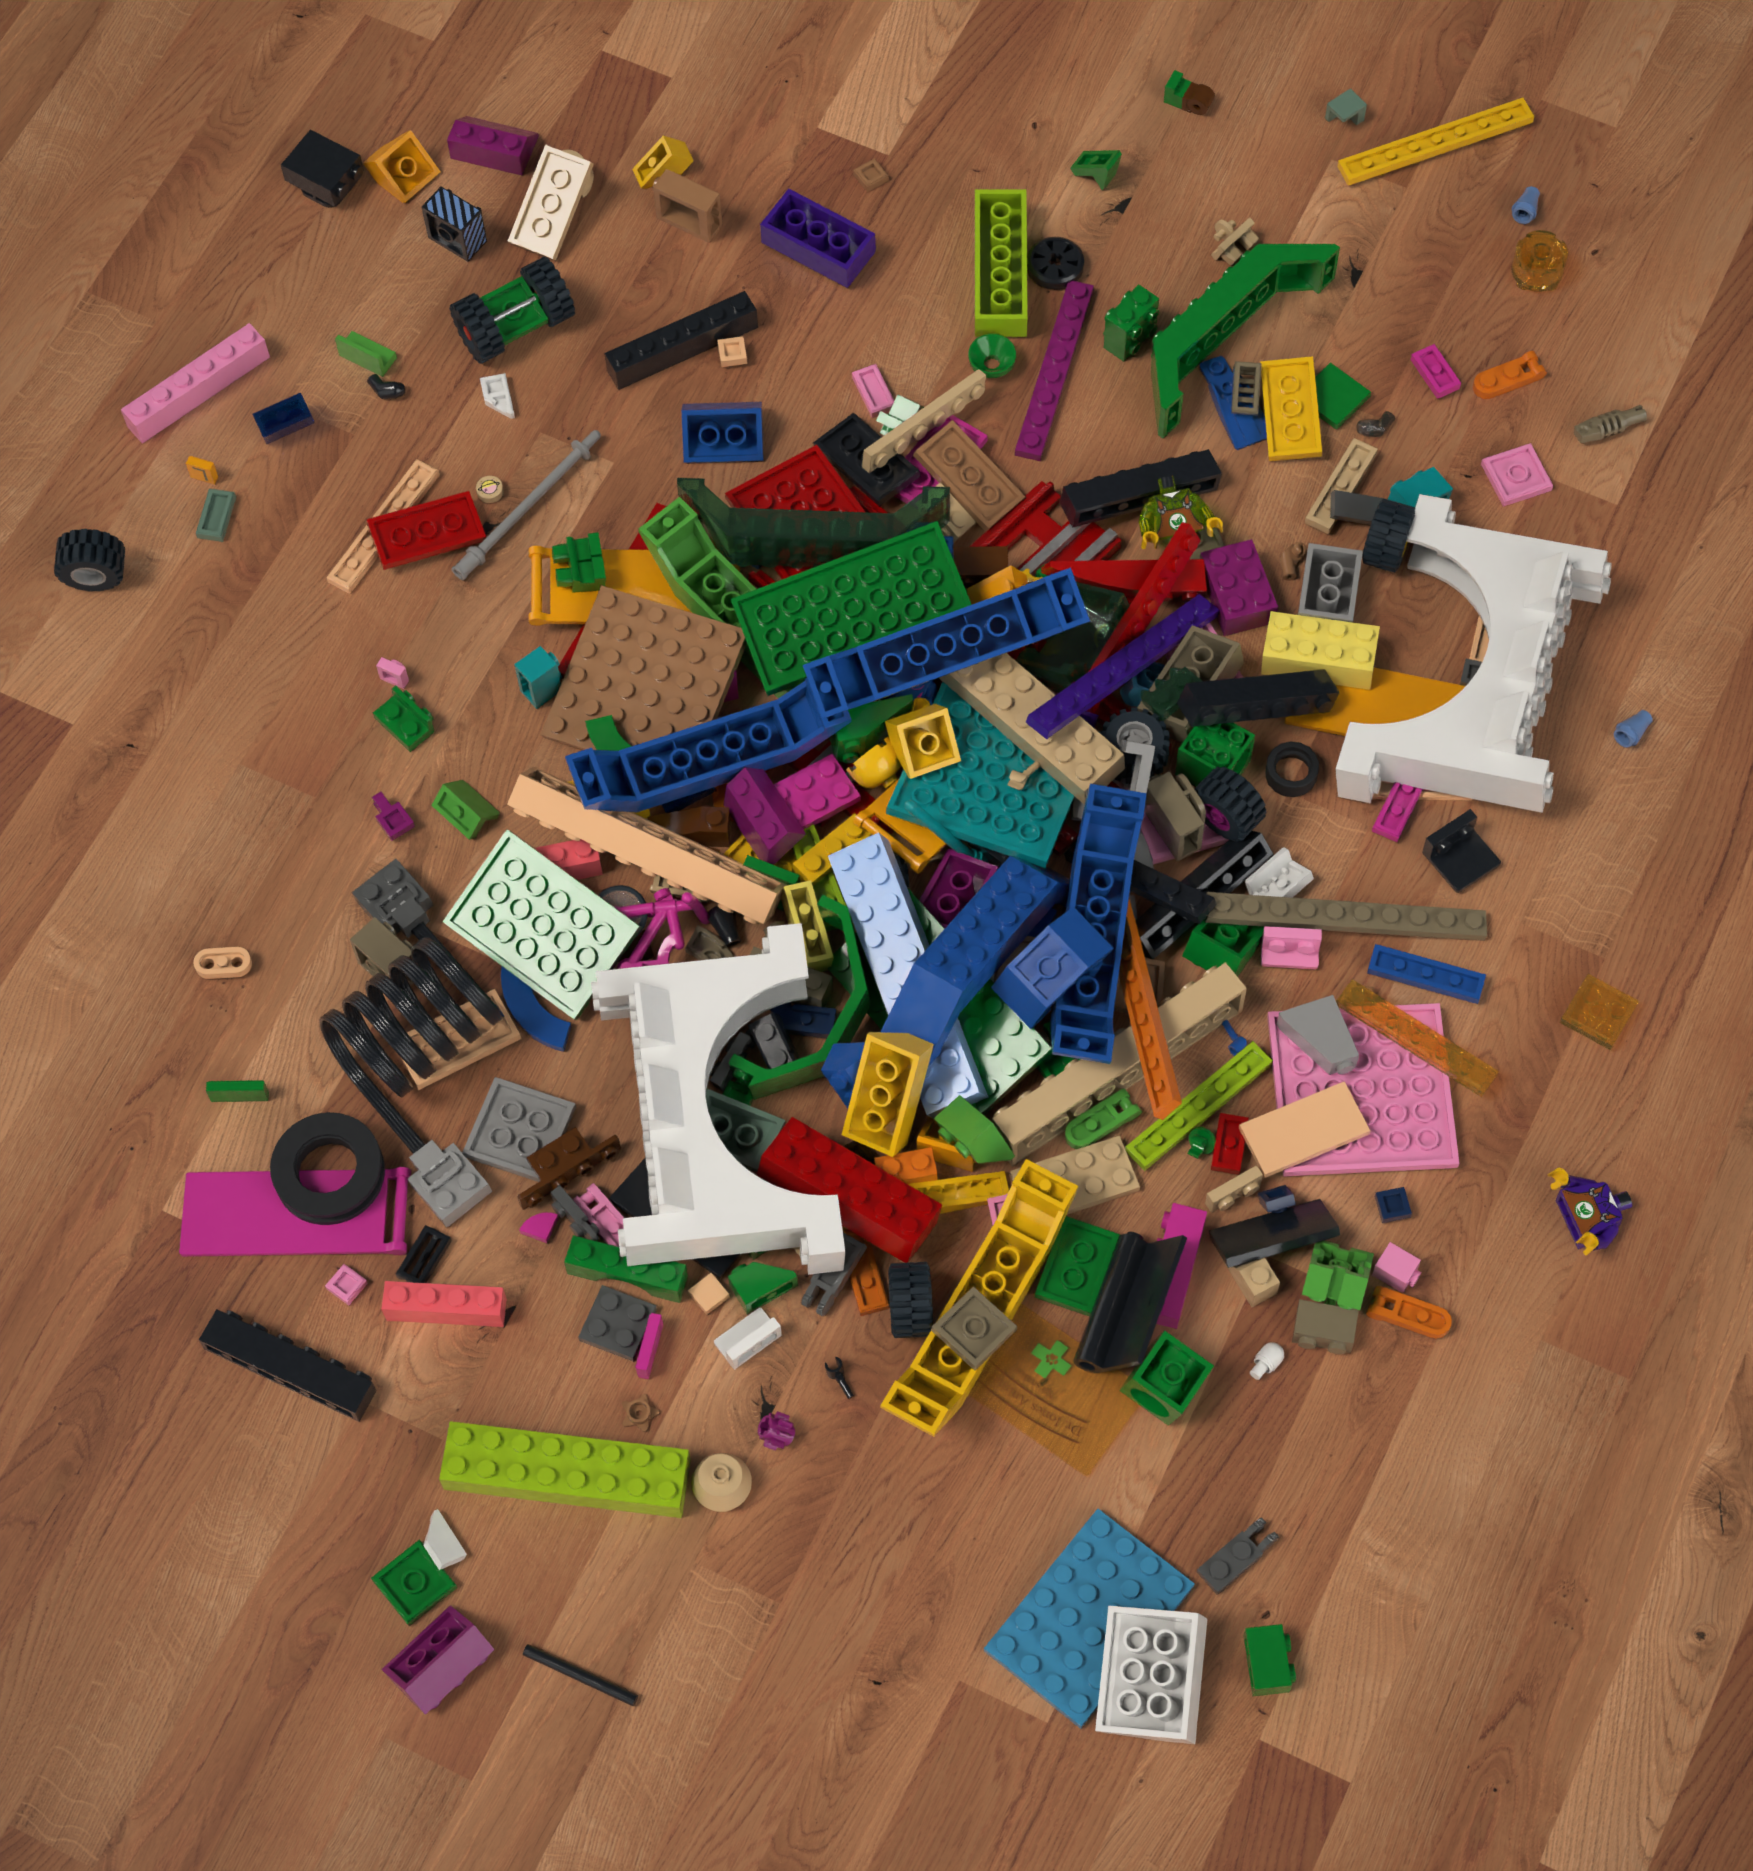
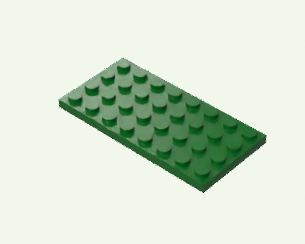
M938 521L731 599L767 697L803 683L805 678H807L803 668L804 664L863 645L972 605Z
M907 887L928 943L931 945L945 928ZM856 932L855 936L871 1000V1006L867 1014L882 1030L888 1017V1012ZM845 942L833 954L832 966L828 969L851 995L854 990V979ZM991 979L986 982L958 1016L959 1023L988 1095V1098L972 1104L984 1116L1052 1053V1047L1034 1027L1030 1029L991 988L994 984Z

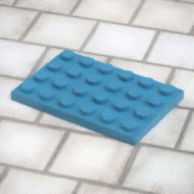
M1097 1509L984 1647V1652L1081 1729L1098 1708L1108 1606L1175 1611L1194 1588L1195 1583L1100 1509Z

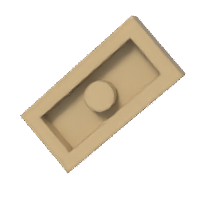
M1257 1165L1207 1193L1205 1204L1211 1213L1218 1209L1224 1211L1235 1203V1199L1242 1195L1248 1197L1259 1190L1263 1174Z

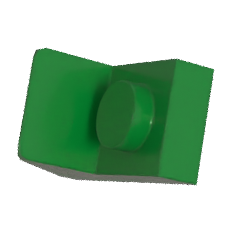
M1120 150L1083 151L1070 169L1074 176H1093L1101 190H1104L1117 173L1122 153Z

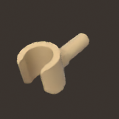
M1034 762L1023 773L1012 770L1008 786L1022 790L1030 775L1040 767L1039 762Z

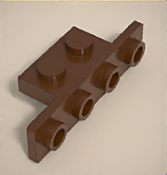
M575 1127L526 1157L527 1162L540 1179V1182L517 1196L521 1208L524 1210L528 1207L533 1208L539 1205L544 1200V1197L559 1185L564 1189L568 1186L569 1181L577 1176L587 1175L599 1162L603 1160L609 1161L614 1158L621 1149L619 1138L613 1135L591 1149Z

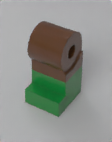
M1174 70L1165 85L1164 103L1189 113L1192 112L1197 115L1206 114L1215 98L1214 91L1206 85H1198L1184 79L1183 73Z

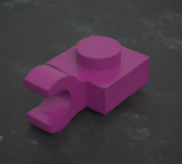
M382 792L372 797L373 804L380 813L375 816L376 821L391 841L415 827L413 820L399 802L391 806Z

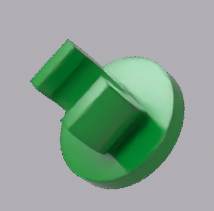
M1196 1127L1190 1132L1188 1139L1191 1149H1189L1188 1155L1199 1159L1202 1154H1209L1214 1150L1216 1138L1210 1130L1204 1127Z

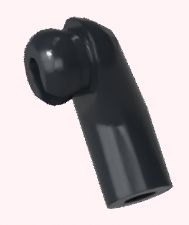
M373 374L367 379V383L381 399H396L405 394L406 389L401 382H383L377 374Z

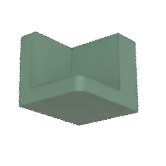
M1350 88L1327 103L1325 119L1328 122L1336 117L1342 122L1351 119L1358 125L1365 119L1367 104Z

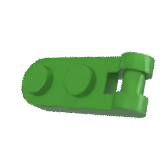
M1123 1088L1069 1122L1065 1129V1140L1074 1149L1092 1145L1125 1123L1135 1120L1140 1116L1142 1110L1137 1104L1133 1105L1129 1099V1093ZM1121 1106L1124 1111L1118 1114L1114 1107Z

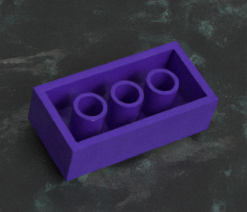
M789 188L760 224L761 243L846 288L851 285L876 252L875 233Z

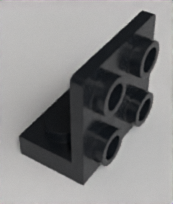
M1471 809L1428 836L1422 851L1423 855L1456 893H1460L1501 864L1499 858L1475 832L1474 827L1477 816Z

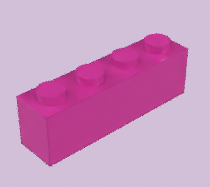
M1173 1203L1171 1212H1164L1161 1228L1166 1230L1164 1238H1157V1241L1181 1235L1187 1237L1156 1324L1174 1329L1178 1327L1207 1211Z

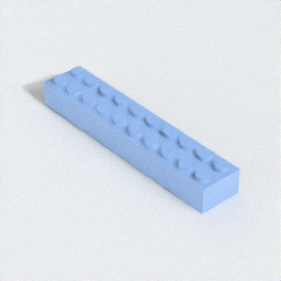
M876 833L828 855V858L889 1015L913 964L930 945L890 842L882 834ZM958 1018L942 1047L941 1053L927 1068L920 1095L926 1114L933 1119L959 1095L971 1105L988 1098Z

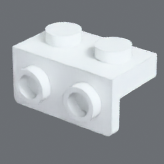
M1283 847L1257 871L1251 874L1245 883L1249 895L1293 898L1314 877L1312 871L1293 861L1289 850Z

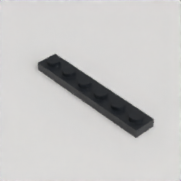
M1077 839L1064 853L1066 861L1070 863L1073 862ZM1134 860L1130 885L1131 892L1199 925L1216 906L1214 897Z

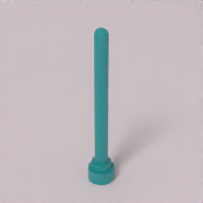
M906 801L905 809L954 851L988 863V859L983 853L976 849H969L914 801Z

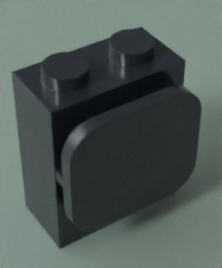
M311 129L281 164L285 181L300 188L305 197L327 208L339 205L361 178L364 171L359 154Z

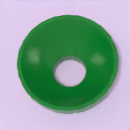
M986 334L972 342L968 351V359L974 371L980 369L986 374V378H998L1006 375L1013 368L1016 360V350L1008 338L999 334ZM989 359H995L1000 365L990 369L984 363Z

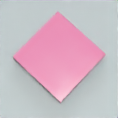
M1531 443L1482 459L1481 465L1503 507L1552 491L1553 484Z

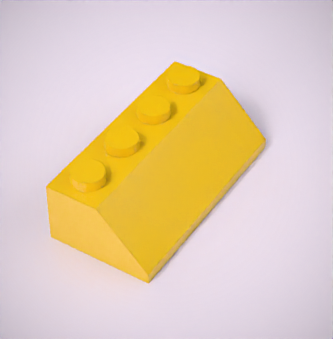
M869 1032L865 1040L842 1135L891 1157L899 1153L908 1144L934 1044L909 1033Z

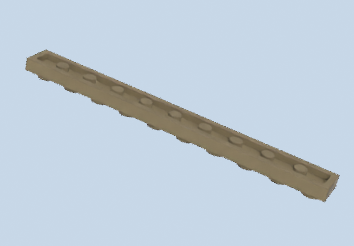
M1215 892L1206 893L1215 898L1216 906L1205 918V923L1322 929L1327 931L1485 941L1487 937L1486 910Z

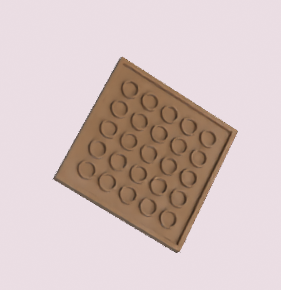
M601 585L541 736L580 750L588 748L596 750L587 731L585 723L587 720L612 715L621 737L631 746H635L717 719L733 680V673L737 670L747 645L742 628Z

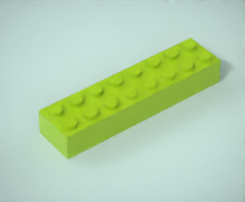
M450 1421L439 1480L443 1489L450 1491L682 1518L691 1458L688 1449Z

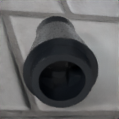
M718 905L708 911L710 916L708 921L724 941L725 946L731 947L740 943L741 938L739 936L735 911L733 913L726 912L720 909Z

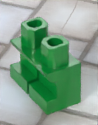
M599 532L589 533L587 538L574 539L573 537H566V543L552 546L553 563L568 562L569 567L555 569L557 587L572 586V593L599 591L601 585L605 586L606 575Z

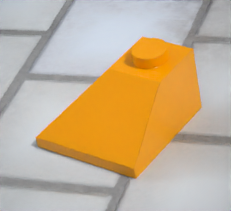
M411 130L380 147L363 162V165L377 184L402 203H406L441 172Z

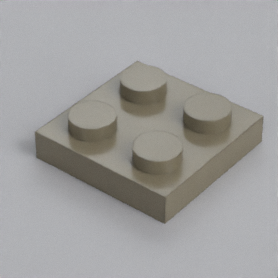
M973 1286L932 1326L931 1331L975 1371L1017 1330V1326Z

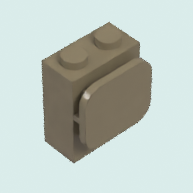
M1170 771L1163 775H1154L1149 779L1144 812L1176 861H1179L1201 850L1206 810L1201 798L1184 774L1177 775L1175 779Z

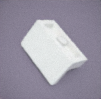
M758 1308L716 1338L714 1345L735 1370L782 1336L781 1326L774 1317L770 1319L762 1308Z

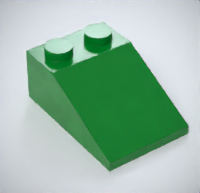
M912 694L871 702L848 710L852 719L851 723L829 737L834 757L838 763H854L875 745L884 742V739L888 737L885 721L910 713L913 704Z
M1204 919L1192 931L1182 957L1205 970L1213 966L1218 968L1226 962L1238 977L1261 944L1264 926L1205 923Z

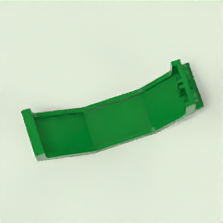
M823 894L817 906L824 922L844 932L854 979V990L825 1043L818 1052L772 1069H764L733 1054L728 1064L733 1072L732 1075L737 1078L735 1082L748 1088L754 1100L825 1077L821 1069L832 1045L836 1043H851L871 1006L849 909L847 906Z

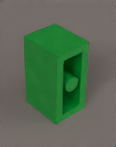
M1282 1624L1245 1628L1243 1638L1252 1697L1289 1693L1292 1683L1296 1682L1294 1664L1288 1663L1287 1652H1291L1289 1633H1284Z

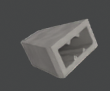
M1333 995L1279 1012L1277 1020L1279 1030L1329 1075L1337 1072L1338 1074H1345L1355 1068L1359 1053Z

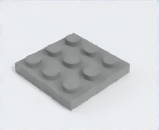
M495 1077L462 1153L468 1159L540 1182V1179L527 1162L526 1157L566 1133L576 1105L573 1102Z

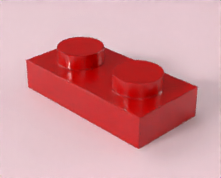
M1220 1113L1211 1164L1212 1171L1240 1175L1245 1139L1239 1130V1125L1247 1122L1249 1117Z

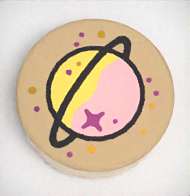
M495 476L481 478L476 484L477 496L485 503L497 502L503 496L502 482Z

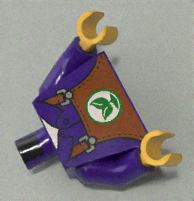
M1560 1167L1548 1173V1177L1555 1179V1182L1550 1185L1551 1189L1563 1188L1559 1191L1555 1201L1577 1249L1586 1247L1583 1254L1588 1255L1592 1251L1607 1248L1619 1233V1226L1623 1219L1620 1211L1632 1208V1201L1628 1192L1624 1191L1612 1195L1606 1182L1597 1183L1595 1180L1568 1175Z

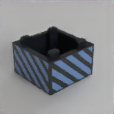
M440 186L421 207L428 238L465 261L469 262L487 242L481 208L466 202L453 194L450 189Z

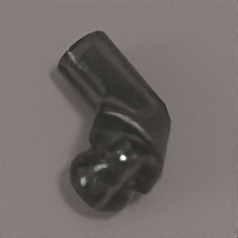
M1385 411L1379 420H1360L1356 426L1357 432L1367 437H1381L1395 421V416L1391 412Z

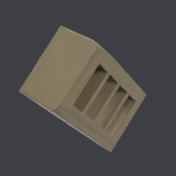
M1235 361L1232 382V414L1258 416L1262 363ZM1240 375H1251L1254 376V379H1245L1239 377ZM1239 384L1253 385V388L1239 387ZM1238 393L1253 394V398L1239 397ZM1238 402L1253 403L1252 408L1237 406Z

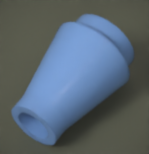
M1527 187L1512 206V216L1518 223L1527 224L1536 218L1540 195L1537 188Z
M1641 710L1636 715L1617 724L1614 731V738L1617 743L1626 748L1637 745L1647 727L1652 723V716L1649 712Z

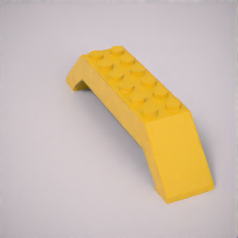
M1026 1159L1012 1182V1186L994 1225L938 1320L973 1286L1006 1317L1012 1320L1049 1256L1076 1195L1078 1185ZM930 1331L912 1364L897 1381L895 1380L880 1408L934 1437L962 1407L989 1358L974 1371L936 1334Z

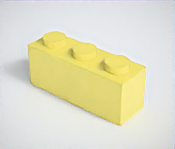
M811 880L784 886L781 901L788 925L802 923L807 967L820 972L829 970L828 968L832 966L834 957L817 906V899Z

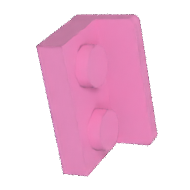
M1264 926L1261 965L1263 967L1317 969L1322 929Z

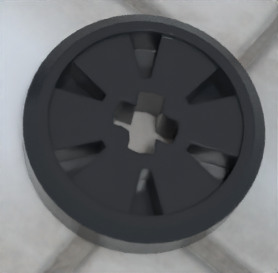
M1047 237L1035 243L1030 249L1027 257V270L1031 279L1039 286L1052 290L1065 289L1069 282L1078 281L1082 276L1084 255L1080 247L1067 238ZM1051 261L1060 262V265L1056 266L1055 263L1051 265Z

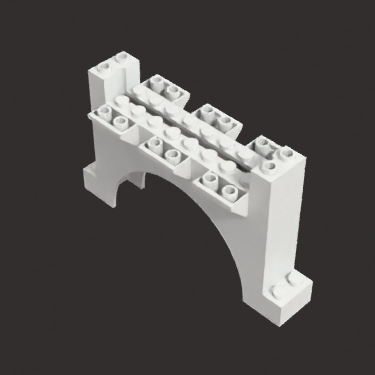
M1419 494L1415 508V517L1406 542L1414 543L1407 567L1408 569L1436 577L1461 593L1475 608L1483 621L1489 638L1488 648L1481 666L1467 686L1439 708L1422 716L1395 723L1363 724L1350 722L1336 766L1338 797L1371 803L1373 794H1378L1381 781L1543 813L1545 802L1550 803L1552 799L1553 787L1551 785L1554 773L1549 772L1548 760L1532 757V726H1537L1539 716H1544L1546 708L1545 694H1550L1553 682L1551 677L1553 663H1551L1552 657L1555 658L1558 648H1563L1566 634L1563 631L1565 625L1569 626L1572 609H1570L1572 599L1601 604L1603 593L1608 594L1611 584L1609 576L1612 563L1607 562L1608 551L1454 524L1456 511H1452V500Z
M802 923L767 927V937L762 938V954L596 971L597 982H591L594 1011L600 1010L601 1021L630 1018L634 1064L639 1090L643 1145L648 1171L649 1199L652 1215L623 1218L624 1229H618L620 1257L626 1256L627 1266L800 1247L801 1265H807L808 1275L844 1271L845 1246L838 1195H809L789 1191L766 1182L750 1172L734 1158L719 1138L712 1124L706 1103V1089L710 1073L721 1050L730 1038L741 1027L761 1013L785 1003L808 998L805 979H808L809 975Z

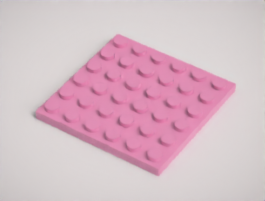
M1440 1003L1339 1008L1359 1053L1357 1065L1352 1071L1345 1074H1338L1337 1072L1331 1075L1325 1072L1279 1030L1277 1020L1279 1012L1282 1011L1268 1012L1267 1020L1271 1059L1273 1060L1272 1069L1276 1109L1345 1081L1370 1129V1134L1283 1170V1176L1458 1168L1459 1156Z

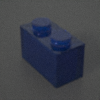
M301 392L252 414L266 444L315 423Z

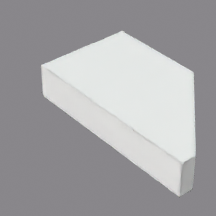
M506 373L480 378L485 405L510 419L515 418Z
M438 1509L435 1510L431 1515L428 1533L423 1546L437 1568L441 1570L464 1560L467 1554Z

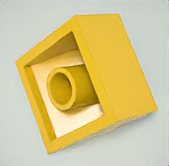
M933 704L885 721L890 742L908 778L912 779L961 761L948 708Z

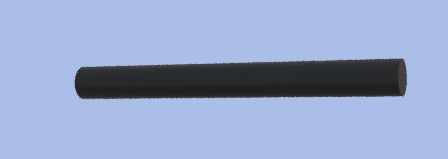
M527 1644L523 1651V1656L630 1706H634L638 1699L637 1694L532 1645Z

